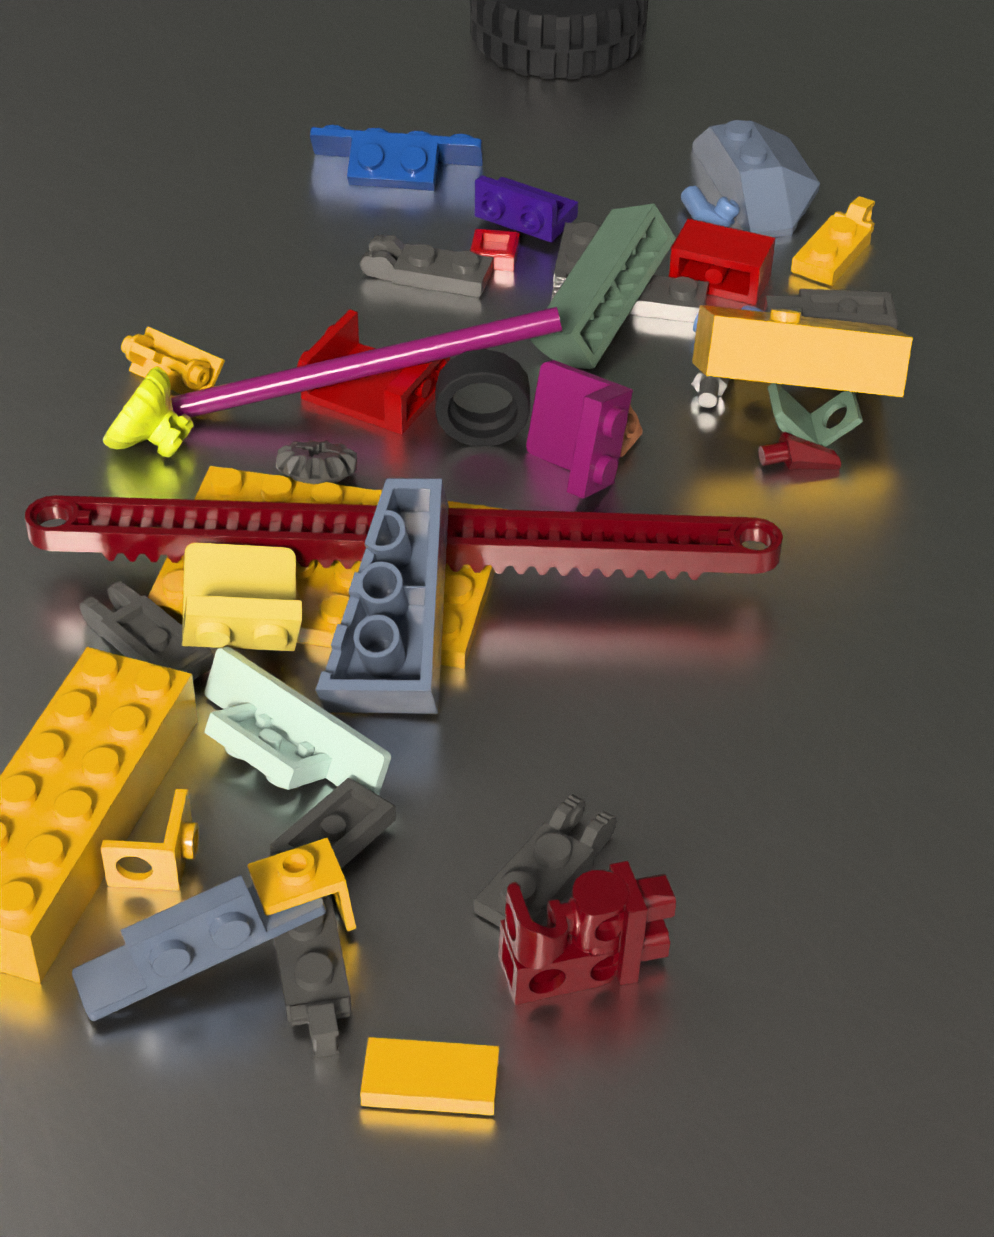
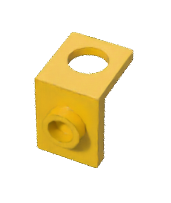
M188 789L175 790L164 843L102 841L101 854L108 886L180 890L186 859L196 858L199 845V825L197 822H192ZM124 857H138L147 861L152 866V869L145 873H133L122 868L118 860Z
M328 837L247 865L266 916L332 894L347 932L356 929L346 880Z

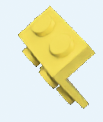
M191 543L186 547L184 554L182 646L211 648L228 646L234 649L295 651L302 623V601L296 600V556L291 549L285 547Z

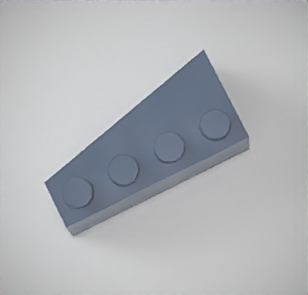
M386 478L364 543L366 549L359 570L354 573L348 591L350 597L341 624H337L331 642L332 651L326 669L321 672L315 689L324 710L329 713L438 714L449 510L442 479Z

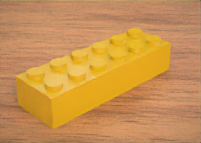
M86 647L0 775V972L39 984L43 981L105 877L101 854L102 841H127L198 722L191 673Z

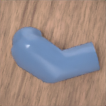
M689 186L681 194V201L693 220L730 227L735 223L734 218L740 211L739 205L732 199L728 201L727 197H721L716 206L709 203L697 186Z

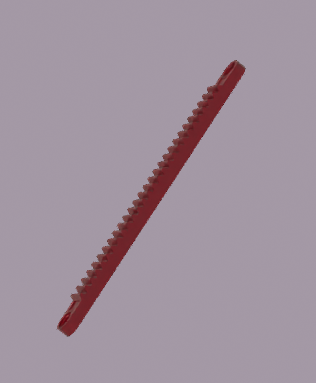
M54 495L45 496L31 503L25 511V522L29 541L33 546L41 550L102 553L108 561H114L118 553H123L130 562H135L139 554H145L150 562L157 563L160 555H167L172 563H178L182 555L185 554V549L189 544L213 543L285 547L295 553L296 560L301 567H308L312 560H318L323 568H329L334 560H339L345 569H351L355 561H362L366 549L364 543L377 505ZM449 508L446 564L449 565L453 572H459L464 564L470 565L474 573H480L485 565H491L497 574H502L507 566H513L518 574H524L528 567H535L539 575H545L551 567H556L561 576H567L572 568H578L582 576H589L594 569H600L604 577H610L616 569H621L626 578H632L637 570H643L647 578L652 579L659 571H665L669 579H676L680 572L683 571L688 573L691 580H697L703 572L758 574L774 569L779 564L783 535L781 529L774 523L755 517ZM53 519L66 521L64 524L56 527L41 526L42 523ZM748 541L761 542L768 548L762 550L748 549L742 543Z

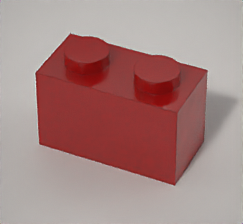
M687 219L671 247L669 277H689L693 280L709 282L707 295L757 305L771 277L775 237Z

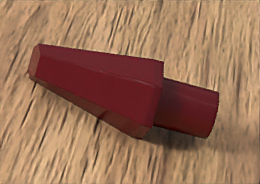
M786 432L781 434L778 443L763 445L758 448L759 460L763 466L785 462L789 470L840 469L842 466L840 458L834 450Z

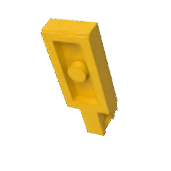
M858 196L850 203L847 213L837 211L834 216L831 215L792 258L791 271L833 286L870 244L871 233L875 225L871 219L875 201Z

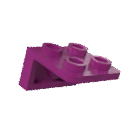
M555 360L547 361L541 365L526 448L530 454L570 470L566 492L584 499L615 484L633 389Z

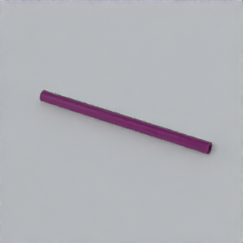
M553 307L172 396L171 402L173 411L178 417L183 414L195 417L458 356L466 351L488 349L562 331L558 309Z

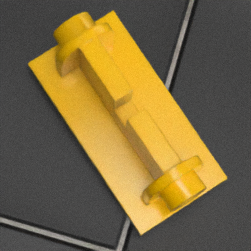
M148 326L144 335H128L124 338L121 345L122 352L132 362L129 371L145 378L152 368L161 367L169 377L171 390L179 394L214 387L225 360Z

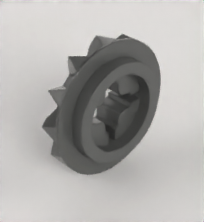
M311 439L308 442L294 441L290 445H285L278 449L276 468L299 482L309 484L335 483L357 471V453L342 443L332 444L328 440L322 442Z

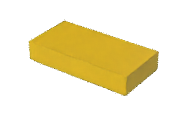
M368 1037L360 1091L361 1106L494 1115L499 1046Z

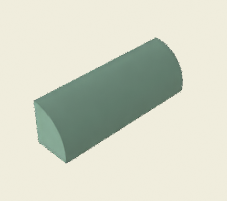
M655 203L616 208L610 211L547 307V309L557 307L562 331L530 339L549 358L578 369L595 368L676 240L675 235Z

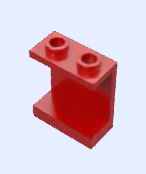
M349 309L335 324L329 326L325 334L309 350L303 352L297 367L376 349L359 343L358 312ZM450 357L301 392V399L403 435L435 399L436 383L440 370L450 361Z

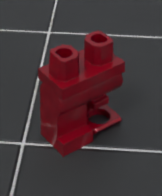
M628 861L610 864L609 871L591 870L582 873L574 882L572 897L569 898L568 902L561 903L559 899L548 900L547 926H541L530 918L520 884L517 882L509 884L506 894L505 919L500 920L498 957L514 1004L519 1005L601 987L610 983L615 977H617L619 985L638 982L641 962L668 957L670 939L663 919L675 916L676 898L667 876L659 874L635 879Z

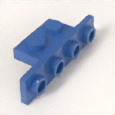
M326 125L323 128L312 127L310 130V140L314 154L349 157L347 172L349 185L434 191L438 163L468 166L483 165L482 140L467 134L459 133L449 137L434 136L424 131H411L408 134L390 133L381 128H368L365 131L346 130L338 125Z

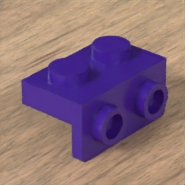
M481 175L475 180V217L551 243L564 231L565 222L572 223L578 217L577 201L502 176L495 180Z

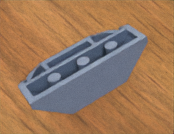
M732 120L727 124L710 126L693 141L692 149L721 196L727 197L728 201L732 199L739 205L740 211L735 218L743 231L775 238L791 236L797 228L798 221L806 213L818 193L820 182L789 137L751 120Z

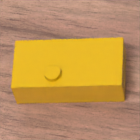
M700 305L692 363L706 376L903 397L913 337L891 326L801 316V312L792 310L771 309V313Z

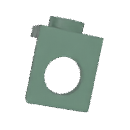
M772 383L767 387L773 414L782 432L827 447L863 422L855 392L843 391L810 414L781 385ZM847 407L844 419L838 425L827 428L826 425L829 417L836 410Z

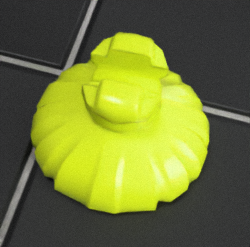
M154 367L149 371L103 437V443L106 446L117 450L126 449L149 440L154 445H158L157 453L161 456L172 457L176 453L182 441L192 430L193 421L186 414L178 417L175 412L169 410L170 380L167 373L161 367Z

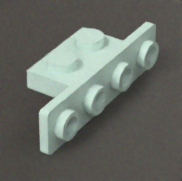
M226 646L216 650L204 694L209 700L223 709L210 713L205 734L223 745L229 755L245 760L264 773L266 779L277 787L289 790L325 778L339 786L347 778H351L377 795L380 794L391 761V754L387 750L232 648Z

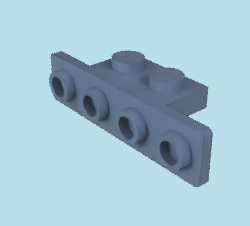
M239 875L120 930L125 945L74 968L72 976L85 1012L91 1021H96L318 918L326 913V907L321 897L266 916L254 885L247 888L242 876Z

